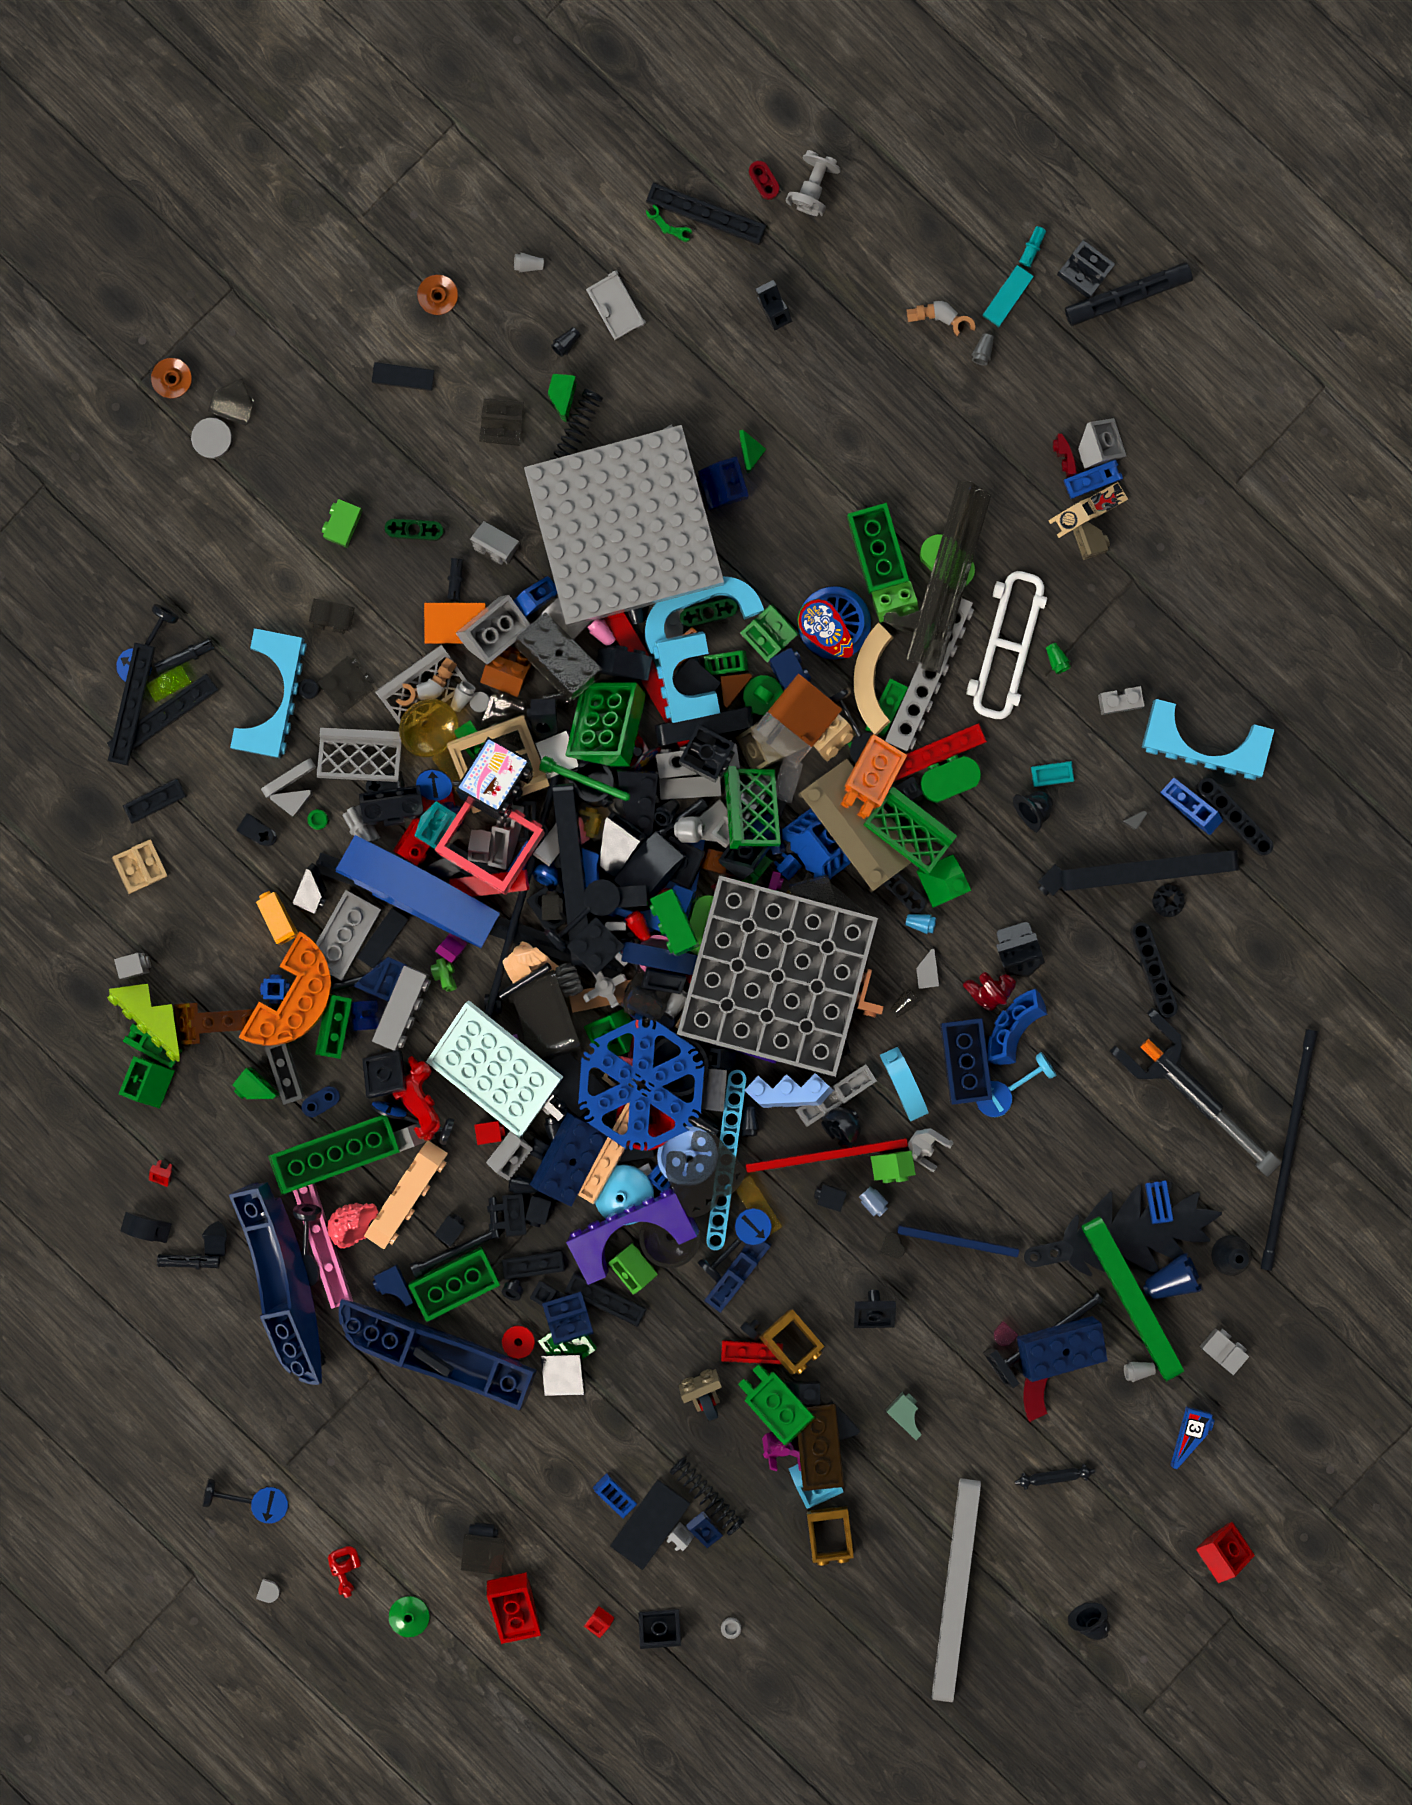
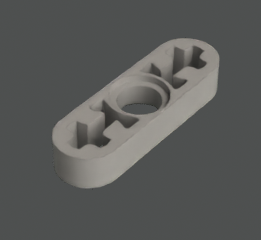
M311 758L307 759L264 786L261 790L265 797L269 798L270 795L278 793L314 770L316 766Z

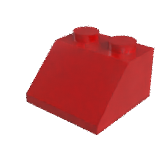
M1233 1522L1228 1523L1207 1537L1196 1548L1218 1583L1236 1577L1255 1556Z

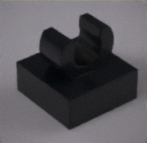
M914 776L895 786L897 790L911 801L923 795Z

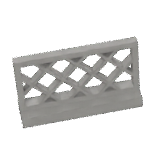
M439 645L375 691L403 731L454 696L456 688L449 687L450 679H448L447 686H444V689H446L445 697L441 700L427 699L429 700V707L424 712L416 710L417 699L419 698H416L413 710L402 708L401 705L399 707L390 706L386 700L393 694L400 695L402 701L403 696L410 697L411 695L404 694L403 684L423 683L420 682L422 673L430 671L436 675L440 660L445 657L452 660L442 645ZM435 665V670L429 669ZM456 666L454 669L456 673H453V676H459L462 681H467ZM419 676L418 682L412 681ZM402 688V693H397ZM448 689L454 690L450 694H448ZM432 701L437 702L433 706H431ZM393 709L399 710L398 715ZM401 710L413 712L412 721L406 725L400 720ZM415 713H420V715L415 718Z
M320 728L317 778L399 782L401 747L403 743L402 732ZM324 744H333L337 749L328 756L324 751ZM348 745H353L357 749L351 756H348L343 751ZM368 746H373L377 752L369 758L363 750ZM389 747L397 748L396 754L390 759L384 753ZM341 752L346 760L337 765L332 758ZM361 753L366 761L358 767L352 759ZM381 754L387 761L378 768L373 760ZM328 761L335 767L330 773L322 772V766ZM350 762L355 767V770L350 774L344 773L341 768ZM369 763L376 769L371 775L365 774L362 771ZM390 764L395 769L394 776H388L382 770Z

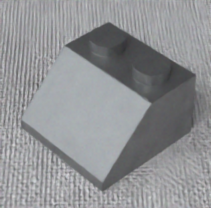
M708 1068L706 1079L703 1082L701 1109L724 1111L727 1070Z

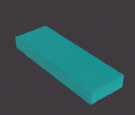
M1017 265L982 316L1000 327L1034 276Z

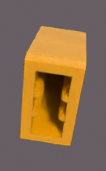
M267 891L260 895V900L256 903L276 944L283 945L297 937L298 931L277 893Z

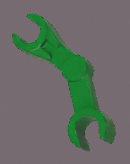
M652 205L656 211L655 215H650L646 210V216L657 223L662 233L674 235L683 242L690 241L689 238L682 236L684 232L692 234L690 228L669 226L659 215V209L655 205Z

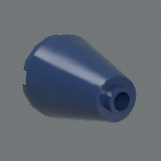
M1188 1253L1182 1254L1145 1280L1146 1285L1143 1286L1147 1297L1151 1296L1152 1299L1196 1293L1203 1290L1202 1283L1198 1284L1196 1281L1199 1275L1192 1259L1188 1257Z

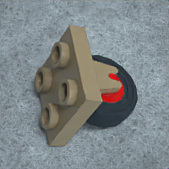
M707 1369L701 1372L700 1376L686 1378L679 1384L681 1398L684 1403L692 1400L697 1412L704 1411L709 1421L719 1417L715 1405L720 1403L716 1390L722 1388L716 1369Z

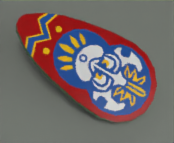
M821 599L810 600L804 604L797 618L798 627L802 634L811 642L833 655L844 658L851 657L853 655L852 639L835 608L827 601Z

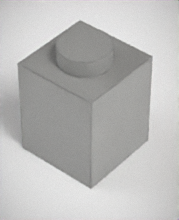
M482 829L471 830L468 861L488 863L492 832Z

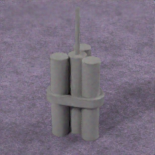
M360 805L347 809V812L342 815L350 828L349 832L351 835H356L370 843L380 838L373 825L363 824Z

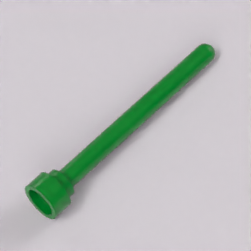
M544 756L539 766V771L546 774L555 772L622 800L628 801L630 799L629 793L559 766L553 758Z

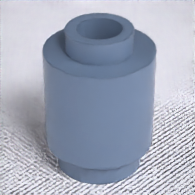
M871 1186L859 1196L862 1200L861 1203L873 1216L877 1214L880 1217L888 1209L886 1207L888 1202Z

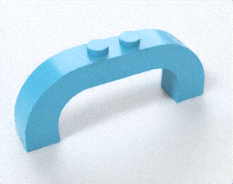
M723 576V586L656 603L648 615L645 626V642L650 656L654 655L653 647H656L655 641L667 639L664 632V624L666 619L674 612L716 596H726L738 604L745 620L764 611L760 598L745 582Z

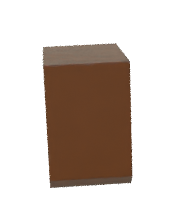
M751 674L721 676L723 704L726 709H728L746 684L752 679Z

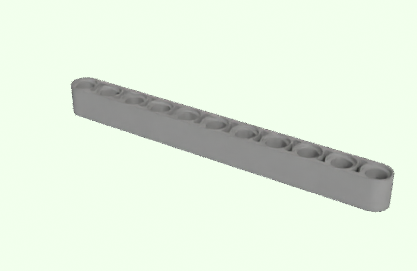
M962 1478L959 1480L932 1700L953 1702L981 1487V1481Z

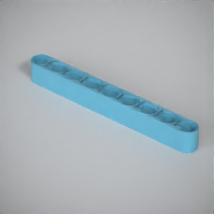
M738 1069L731 1071L727 1080L718 1148V1163L715 1170L706 1238L707 1245L712 1250L721 1249L725 1243L746 1085V1076L744 1072ZM735 1073L743 1076V1081L737 1085L731 1081V1077ZM732 1093L740 1096V1102L736 1105L728 1101ZM731 1113L735 1114L738 1118L737 1122L733 1125L726 1122V1116ZM726 1134H732L735 1137V1141L733 1144L727 1145L724 1143L723 1137ZM729 1154L732 1157V1162L729 1165L722 1164L720 1161L722 1155ZM722 1174L729 1176L730 1180L726 1185H721L718 1182V1177ZM722 1194L726 1196L727 1201L724 1205H718L715 1202L717 1195ZM715 1215L723 1216L724 1222L722 1225L717 1226L713 1223L712 1219ZM713 1235H718L722 1239L721 1243L717 1246L710 1243V1238Z

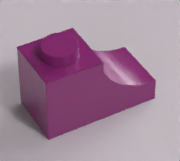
M449 933L435 952L449 962L455 963L469 943Z

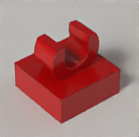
M159 1160L156 1166L152 1165L149 1171V1180L168 1187L171 1181L172 1164H169L168 1168L164 1169L161 1168L162 1161Z

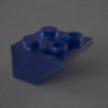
M737 456L714 463L698 471L709 510L748 499V491Z

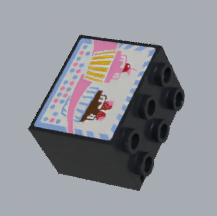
M487 737L456 787L458 796L461 800L502 822L504 818L507 819L513 809L511 806L514 801H518L523 794L522 788L525 783L529 784L534 776L531 762L499 742Z

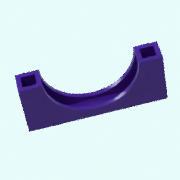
M668 1188L662 1191L660 1196L653 1198V1196L648 1197L638 1206H635V1204L630 1205L620 1214L612 1213L606 1217V1220L600 1223L597 1220L590 1223L588 1228L582 1231L581 1229H576L570 1233L566 1243L588 1285L607 1276L609 1270L605 1261L606 1242L610 1235L623 1225L633 1222L656 1224L667 1230L679 1245L697 1237L699 1229L678 1188L674 1190Z

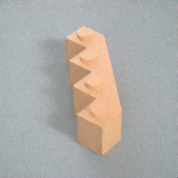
M429 1140L424 1144L377 1217L371 1223L364 1237L383 1249L389 1243L393 1245L399 1236L396 1233L404 1219L409 1220L415 1212L412 1207L420 1195L425 1196L431 1186L428 1183L436 1171L441 1172L447 1162L444 1159L448 1154Z

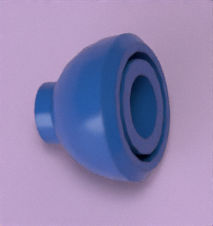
M554 861L550 866L545 863L538 865L532 873L534 879L545 886L553 887L558 885L560 875L558 869L554 866Z

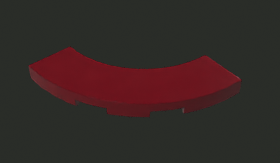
M1025 1378L1023 1404L1029 1422L1048 1414L1044 1404V1389L1048 1378L1034 1382Z

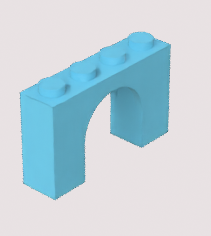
M702 631L655 641L656 647H653L654 658L659 660L660 666L657 667L658 678L663 680L664 686L660 687L662 698L667 700L668 706L664 707L666 718H670L672 723L719 714L720 709L715 691L697 695H684L676 690L672 679L673 671L679 662L686 658L709 654L705 633Z

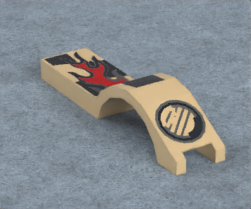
M1117 482L1090 498H1086L1050 519L1049 522L1050 524L1057 522L1062 532L1057 534L1060 538L1083 523L1097 518L1124 503L1128 498Z

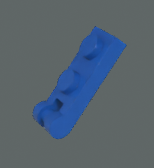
M1110 461L1064 479L1063 481L1070 499L1122 480V473H1119L1117 469V461ZM1109 470L1111 477L1107 478L1104 471Z

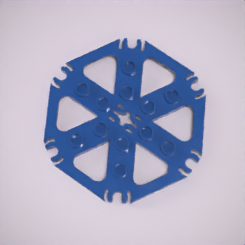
M635 1019L594 1039L600 1046L598 1047L595 1043H590V1046L594 1048L593 1054H589L586 1051L583 1053L587 1058H590V1061L582 1057L578 1104L587 1101L586 1104L580 1106V1110L584 1108L590 1110V1114L584 1116V1118L590 1119L592 1116L594 1117L593 1120L587 1122L625 1149H627V1141H630V1150H633V1144L638 1142L641 1145L640 1150L643 1151L645 1147L644 1142H647V1150L689 1131L690 1129L686 1128L683 1124L685 1123L688 1127L693 1126L688 1121L690 1116L699 1118L698 1113L693 1112V1109L701 1113L704 1066L696 1069V1066H700L703 1061L695 1062L693 1060V1056L699 1052L698 1050L691 1053L688 1052L696 1048L658 1021H656V1028L653 1029V1020H650L649 1027H643L642 1019L638 1021L639 1027L636 1028ZM626 1033H631L634 1036L633 1065H630L608 1050V1043ZM662 1035L680 1047L681 1053L678 1056L653 1067L655 1039L657 1036ZM597 1067L620 1084L592 1096L588 1093L589 1070ZM687 1074L693 1075L695 1078L694 1099L690 1103H686L663 1086ZM632 1078L640 1082L642 1080H645V1085L651 1091H648L644 1088L638 1090V1085L634 1080H632ZM630 1102L628 1130L625 1134H618L602 1122L604 1114ZM650 1104L675 1121V1127L657 1137L650 1136L648 1133Z

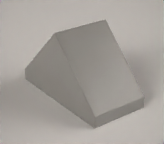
M305 790L270 795V799L291 816L296 817L312 797L313 792Z
M414 1124L393 1132L400 1152L427 1142L424 1139L418 1138L414 1131L415 1127L420 1128L421 1125Z

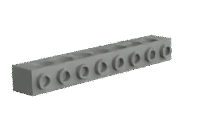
M950 593L885 739L887 743L904 752H907L908 748L912 750L917 740L914 738L916 730L921 731L925 722L922 719L924 712L929 713L933 701L930 700L933 693L937 694L941 683L938 682L941 674L945 676L949 668L947 660L949 656L953 657L958 646L955 645L957 638L961 639L966 628L963 627L966 619L970 620L974 611L971 608L972 602ZM950 614H958L960 622L952 623L949 619ZM943 632H949L952 635L950 642L942 640L941 634ZM936 650H940L944 654V658L940 661L935 660L933 657V652ZM933 669L936 673L935 678L928 679L925 676V670ZM924 687L927 690V696L924 698L919 697L916 693L917 688ZM910 706L918 707L919 714L917 716L909 714L908 708ZM908 724L911 727L910 734H902L900 726Z

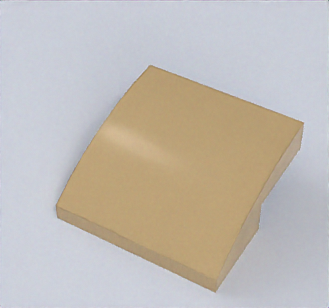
M151 839L112 857L128 894L167 877Z

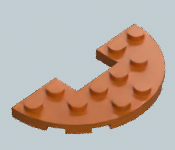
M299 931L280 964V968L297 977L278 1010L275 1011L259 1002L239 1036L240 1039L264 1046L285 1044L300 1038L310 1031L324 1014L331 993L330 969L319 947L304 933Z

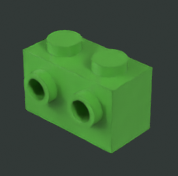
M911 581L872 592L873 604L879 622H889L895 618L904 615L910 616L919 611L918 601Z

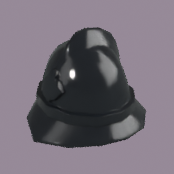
M1038 791L1025 797L1016 794L1013 797V806L1024 823L1037 833L1041 829L1042 823L1049 818L1053 801L1047 793Z
M1095 1602L1084 1603L1076 1607L1068 1615V1625L1073 1630L1079 1631L1090 1639H1105L1110 1632L1107 1609L1102 1604Z

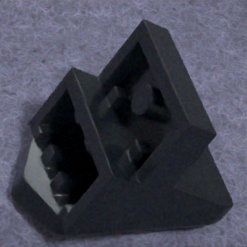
M1028 922L997 931L999 944L996 947L1006 975L1029 977L1041 964L1045 963L1035 933H1032Z

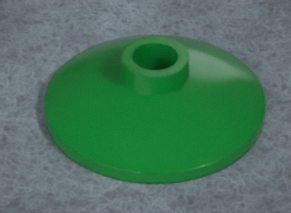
M402 1597L395 1601L390 1608L389 1623L392 1629L403 1637H415L421 1634L429 1623V1610L426 1604L417 1597ZM411 1615L412 1620L406 1621L405 1616Z

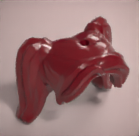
M983 972L979 976L983 986L972 980H967L963 983V987L981 1007L989 1011L994 1010L998 1004H1007V999L1016 985V981L1006 974L999 977L1000 981H994L987 972Z

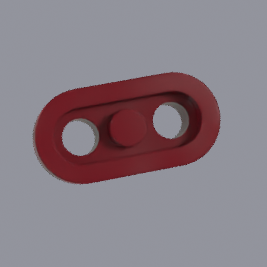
M763 161L753 162L749 167V177L759 194L766 200L776 198L779 193V184L769 167ZM761 170L763 173L758 176L755 174V171ZM767 187H771L773 191L771 193H767L765 189Z

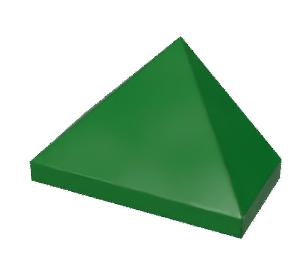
M739 430L746 473H750L766 448L744 430Z

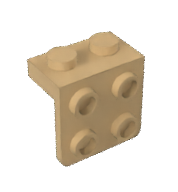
M838 714L813 746L828 762L837 755L838 751L845 744L852 740L856 733L850 724Z

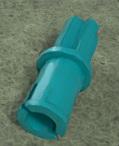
M1035 227L1029 242L1025 244V251L1019 260V263L1031 267L1037 251H1040L1039 246L1046 233L1044 228Z

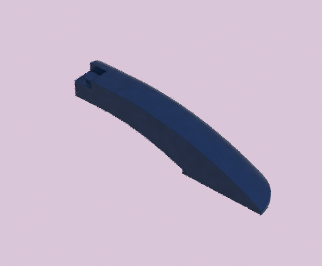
M256 1182L232 1192L229 1194V1197L251 1252L260 1294L261 1321L276 1357L289 1374L293 1372L296 1376L300 1377L299 1381L319 1385L322 1383V1369L317 1320L306 1268L294 1230L281 1198H274L268 1182L260 1184Z

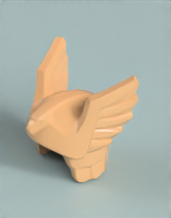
M523 941L503 960L504 968L513 983L546 963H549L552 969L543 975L553 974L556 967L559 966L537 947L533 948L529 943Z

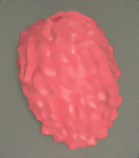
M354 1203L344 1205L332 1213L328 1220L327 1228L328 1236L331 1237L333 1243L339 1248L345 1249L346 1247L354 1246L359 1240L366 1239L364 1235L369 1228V1224L377 1217V1206L373 1203H366L364 1205Z

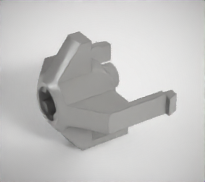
M601 971L597 975L594 974L597 980L595 989L584 994V1000L588 1002L599 995L608 999L611 1008L617 1006L619 1003L614 995L615 987L627 980L625 975L620 974L611 979L604 977Z
M931 1128L917 1130L908 1142L909 1151H912L914 1161L934 1172L937 1166L925 1159L924 1156L931 1157L935 1151L932 1148L935 1140L948 1148L952 1147L953 1141L948 1140Z

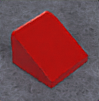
M598 1606L584 1627L601 1638L612 1624L614 1617Z

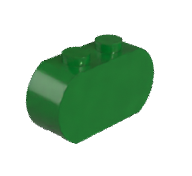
M958 755L946 759L947 763L940 766L939 763L929 766V771L924 773L920 781V789L924 797L931 802L938 803L976 787L981 775L978 764L969 757L963 756L959 758Z

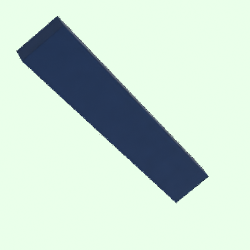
M898 1225L897 1233L900 1235L1016 1258L1019 1254V1249L903 1225Z

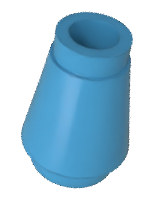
M927 914L907 915L906 926L925 934L934 933L936 917Z

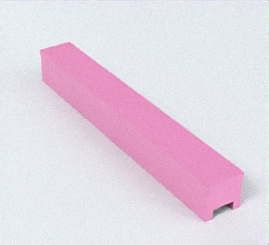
M315 1183L294 1190L293 1193L297 1205L313 1204L322 1209L321 1217L318 1220L309 1222L308 1239L319 1266L320 1276L331 1309L338 1307L341 1299L353 1302L335 1244L331 1237L328 1236V1223Z

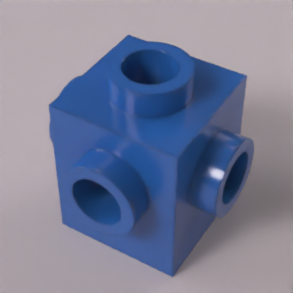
M270 975V979H264V983H261V995H263V999H269V1003H281V999L285 998L290 989V983H287V979H282V975ZM275 985L280 987L278 993H275L273 990Z

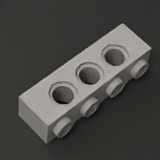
M735 743L732 750L735 754L729 766H736V769H740L737 745ZM680 747V751L672 752L671 749L660 750V754H656L659 779L698 775L683 766L675 768L671 764L673 758H681L686 747Z

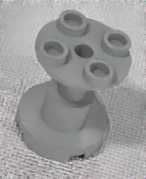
M807 150L806 154L803 155V160L814 166L809 181L803 182L799 193H788L786 203L792 206V203L796 204L797 210L806 214L818 216L819 213L820 216H823L826 206L818 201L822 192V187H820L825 171L838 174L841 172V169L836 165L837 160L828 156L824 159L819 157L816 152Z

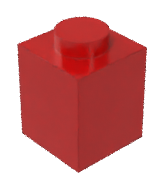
M499 1121L474 1125L477 1145L503 1141L502 1137L506 1136L505 1127L503 1124L500 1125Z

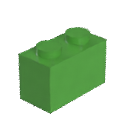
M338 499L337 503H333L331 506L329 522L326 521L322 528L323 537L326 540L348 548L363 510Z
M912 1151L890 1152L870 1156L874 1180H883V1183L895 1182L896 1179V1182L907 1181L908 1176L916 1175Z
M633 1243L608 1262L632 1294L641 1290L658 1275L653 1266L646 1261L640 1250Z

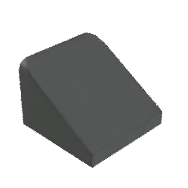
M1142 811L1122 821V823L1132 830H1136L1147 815V812Z

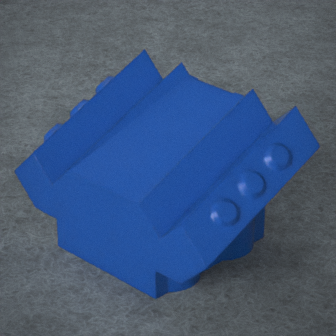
M811 808L782 829L783 840L790 842L791 851L798 855L807 871L814 873V881L824 884L851 863Z

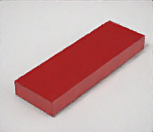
M722 1340L721 1361L782 1364L763 1342ZM776 1343L783 1352V1343Z

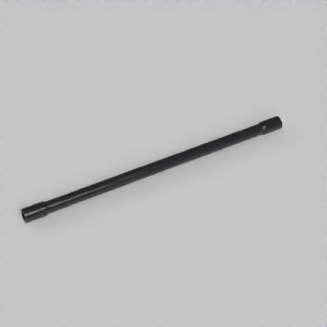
M1309 1029L1305 1031L1303 1052L1268 1236L1260 1269L1268 1271L1273 1270L1284 1201L1313 1050L1315 1049L1318 1031Z

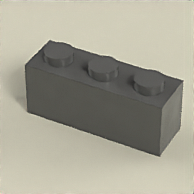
M289 1044L265 1046L283 1105L306 1098Z

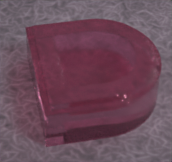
M1002 1321L994 1330L993 1336L999 1345L1007 1346L1014 1341L1018 1334Z

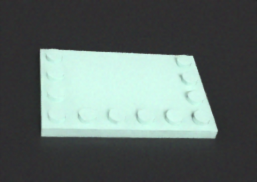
M470 1001L464 1004L426 1061L519 1138L524 1135L563 1079L561 1074Z

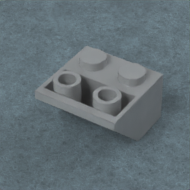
M483 521L470 539L474 550L483 555L487 552L492 560L500 565L503 562L509 564L520 545L518 540Z

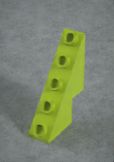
M148 984L109 989L108 1000L114 1006L119 1005L123 1009L122 1013L129 1020L133 1019L138 1023L136 1025L137 1028L144 1034L147 1032L152 1037L151 1041L160 1048L162 1046L167 1051L165 1054L173 1062L175 1060L177 1062L180 1061L172 1004L151 1007Z

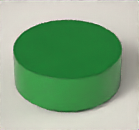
M316 809L309 813L307 821L311 828L321 830L327 826L328 816L324 811Z

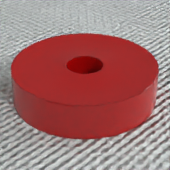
M522 1325L510 1327L502 1338L504 1351L507 1355L516 1359L528 1356L535 1345L532 1331ZM520 1338L522 1344L516 1345L515 1339Z

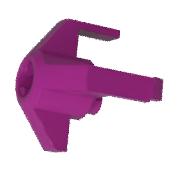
M773 1432L766 1433L762 1438L763 1456L769 1460L770 1469L778 1470L776 1461L778 1456L791 1455L797 1457L799 1471H801L798 1442L793 1439L785 1446Z

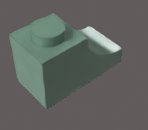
M902 1392L885 1410L917 1440L922 1435L916 1427L914 1420L915 1411L918 1409L915 1405L917 1400L911 1394L905 1395Z

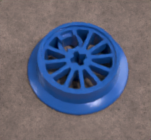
M836 586L822 588L811 594L803 605L814 599L825 601L836 599L834 608L838 612L839 599L847 602L839 612V615L845 625L858 627L856 634L849 629L848 631L852 636L853 654L860 650L871 629L870 613L862 598L849 589ZM849 605L855 609L854 612L842 616ZM858 615L859 622H850L844 619ZM798 627L803 643L814 654L826 659L844 658L833 655L811 642L802 634Z

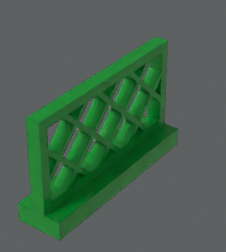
M728 766L724 775L730 849H738L739 846H780L775 769H736V766ZM739 775H747L752 781L745 786L740 781ZM760 776H770V783L765 786L758 780ZM754 782L763 789L758 795L749 789ZM744 792L753 798L748 805L741 799V795ZM764 792L772 797V801L768 805L759 798ZM755 801L764 808L759 814L750 807ZM746 810L755 817L750 823L742 817ZM766 810L773 815V820L770 823L761 817ZM756 820H759L765 826L760 833L751 826ZM747 829L756 835L753 840H744V832ZM769 829L775 835V840H767L762 834Z
M895 787L890 789L882 805L877 807L863 824L927 875L957 837L956 834ZM887 803L891 806L893 813L885 814L883 805ZM899 817L908 819L910 826H901ZM881 818L883 827H876L871 821ZM886 818H895L896 826L887 827ZM921 829L925 833L926 838L917 839L915 830ZM902 830H911L912 839H903ZM888 831H897L899 840L890 838ZM927 842L928 851L920 852L918 843ZM931 842L939 843L943 846L942 850L933 851ZM913 843L915 852H908L905 849V844ZM921 856H930L931 864L929 867L922 862Z

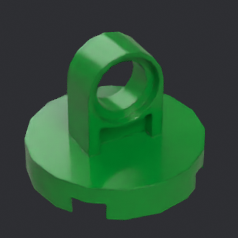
M760 675L752 678L746 684L743 699L746 707L752 706L754 714L767 716L770 715L767 711L780 697L783 690L776 679Z

